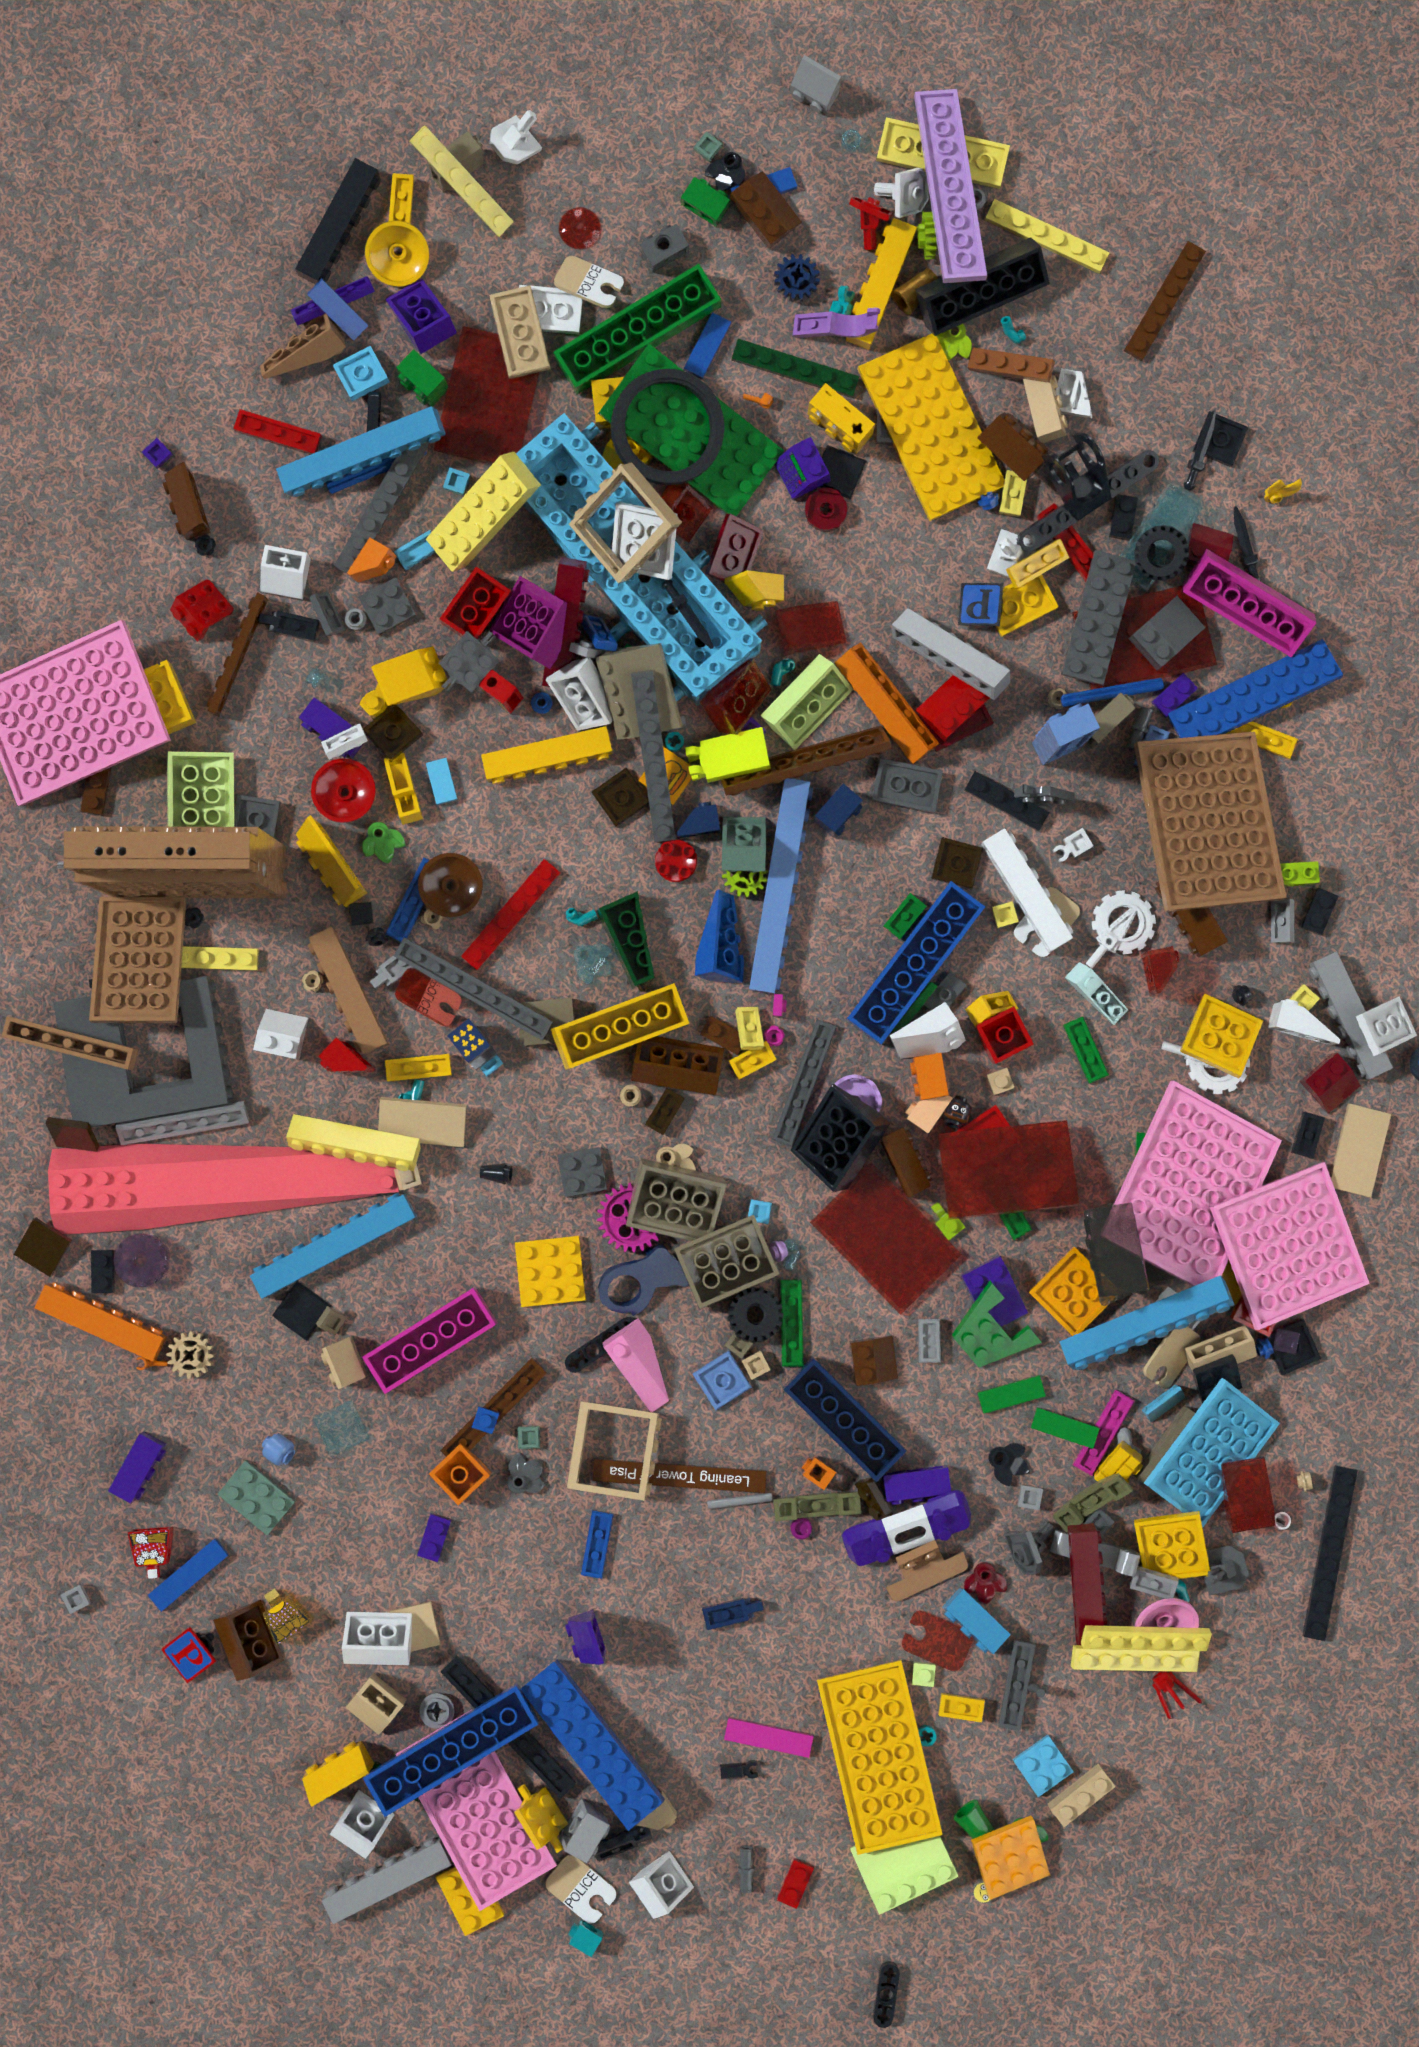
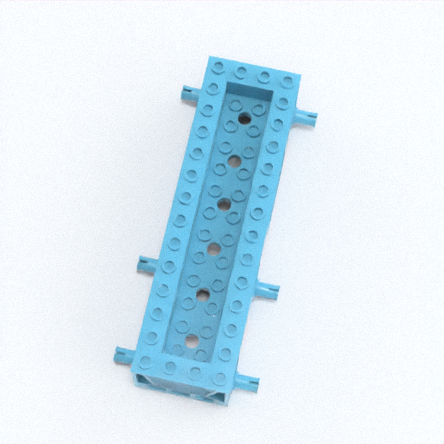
M563 413L516 453L541 484L522 506L530 514H535L546 527L551 539L567 558L587 561L586 569H590L588 582L591 585L595 584L612 603L614 611L620 617V622L609 630L615 641L619 640L629 631L635 634L641 642L645 641L647 645L661 643L669 674L676 682V686L673 688L676 702L685 695L698 706L760 653L762 640L758 637L757 633L767 626L768 623L758 614L755 619L747 624L701 571L710 560V556L706 555L707 552L702 550L692 560L676 541L672 578L670 580L673 581V586L678 593L685 595L688 599L687 604L708 632L713 649H710L707 645L701 648L695 645L697 635L680 611L675 615H670L667 612V607L672 604L673 599L666 589H662V583L666 579L651 576L649 582L643 583L639 580L640 574L635 573L629 580L618 584L569 525L575 518V512L587 504V498L600 490L599 485L613 475V468L589 442L601 433L599 428L595 427V423L591 422L590 425L580 432L567 415ZM560 475L567 478L566 484L563 486L557 485L555 483L556 477ZM624 481L595 512V515L587 521L611 550L616 503L623 502L646 507Z

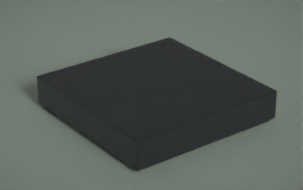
M1211 411L1208 412L1207 417H1206V419H1205V421H1204V424L1206 423L1207 419L1209 418V416H1210V414H1211ZM1216 414L1214 430L1205 457L1232 467L1248 427ZM1203 424V426H1202V429H1201V431H1200V434H1199V436H1198V438H1197V441H1196V443H1195V446H1194L1192 452H1195V451H1196V448H1197V445H1198V442H1199V439H1200V436H1201V433H1202L1204 424Z
M1303 1318L1272 1331L1270 1337L1263 1335L1272 1345L1274 1353L1271 1355L1281 1376L1321 1359Z

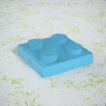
M371 346L333 365L351 401L390 382Z
M1046 1735L1013 1758L1014 1763L1038 1797L1073 1773L1072 1768L1049 1735Z

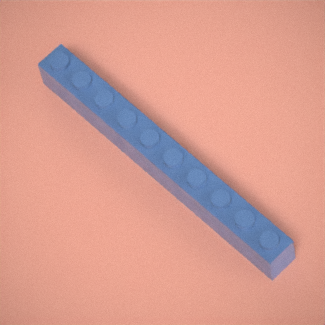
M791 778L784 779L749 987L751 991L775 994V990H780L781 978L778 977V971L783 969L785 956H781L782 947L787 948L789 935H785L786 926L790 927L792 914H788L789 906H794L796 893H792L793 884L797 885L799 872H795L796 864H801L803 851H799L800 842L804 843L806 830L802 829L803 822H808L810 809H806L807 800H812L813 788H810L809 781Z

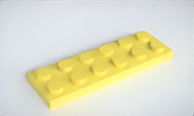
M886 117L876 161L909 169L922 168L926 172L919 125ZM964 135L972 183L1000 189L1010 145Z

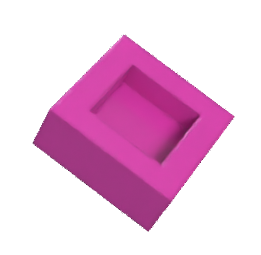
M774 994L773 1017H781L782 1012L786 1013L787 1000L783 999L782 994Z

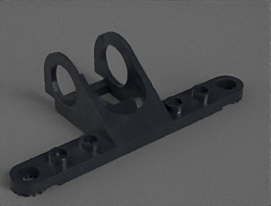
M1084 432L1074 434L1073 438L1077 444L1061 455L1057 456L1053 453L1042 455L1046 464L1044 468L1064 504L1020 532L1017 536L1018 538H1016L1017 545H1020L1024 552L1037 549L1153 472L1159 464L1158 455L1151 450L1143 451L1107 474L1103 454L1096 442ZM1083 441L1093 450L1097 463L1087 454ZM1076 450L1088 470L1081 476L1071 460L1064 463V466L1060 462ZM1146 455L1152 458V464L1149 468L1143 463ZM1055 464L1062 471L1066 484L1057 476L1053 468ZM1026 535H1030L1033 540L1029 547L1025 546L1023 542Z

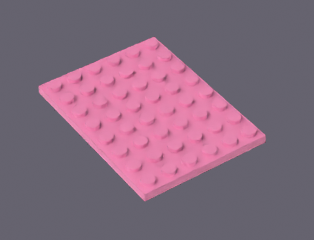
M124 620L117 621L0 674V761L18 806L22 807L171 741Z
M1170 1081L1099 1236L1191 1286H1196L1220 1275L1222 1276L1229 1258L1210 1207L1261 1187L1282 1140L1176 1081Z

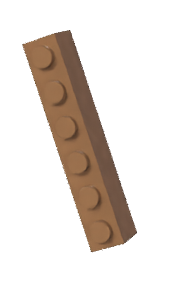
M330 927L309 937L311 943L308 944L312 955H317L319 963H317L318 969L322 975L326 974L329 981L326 983L331 995L335 993L338 1000L335 1002L339 1013H344L347 1019L344 1023L348 1032H353L356 1038L353 1042L357 1051H362L364 1055H367L388 1045L387 1038L335 928Z
M9 1016L6 1017L1 1036L2 1038L127 1070H134L139 1051L136 1048Z

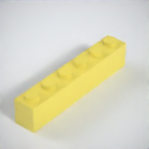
M293 1114L286 1136L288 1146L294 1150H308L318 1155L329 1154L339 1159H354L359 1163L370 1162L380 1167H395L401 1171L415 1170L421 1149L419 1138Z

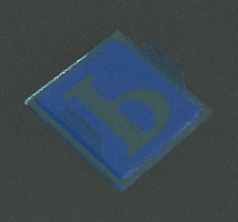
M352 1400L313 1417L330 1457L369 1440V1436Z

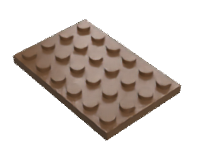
M99 897L89 1016L91 1023H177L186 912L185 897Z

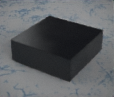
M372 902L350 904L352 926L374 924Z

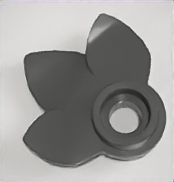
M521 1453L516 1454L508 1466L510 1476L507 1479L508 1489L515 1494H520L524 1491L529 1493L539 1492L545 1486L544 1481L539 1478L543 1471V1461L534 1459L526 1462ZM515 1479H521L522 1485L516 1486L514 1484Z

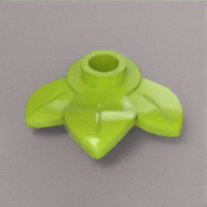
M964 324L956 326L959 329L957 335L951 333L952 329L937 335L948 361L954 358L957 353L964 358H969L971 354L972 342L966 335Z

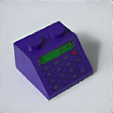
M811 437L791 446L775 463L792 500L831 481L830 474Z

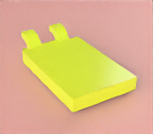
M762 727L700 741L701 747H685L689 762L700 759L701 766H689L692 781L706 777L709 783L771 769Z

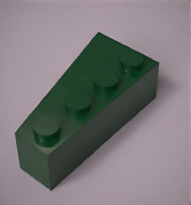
M636 891L600 907L597 911L632 989L649 983L655 978L639 894Z

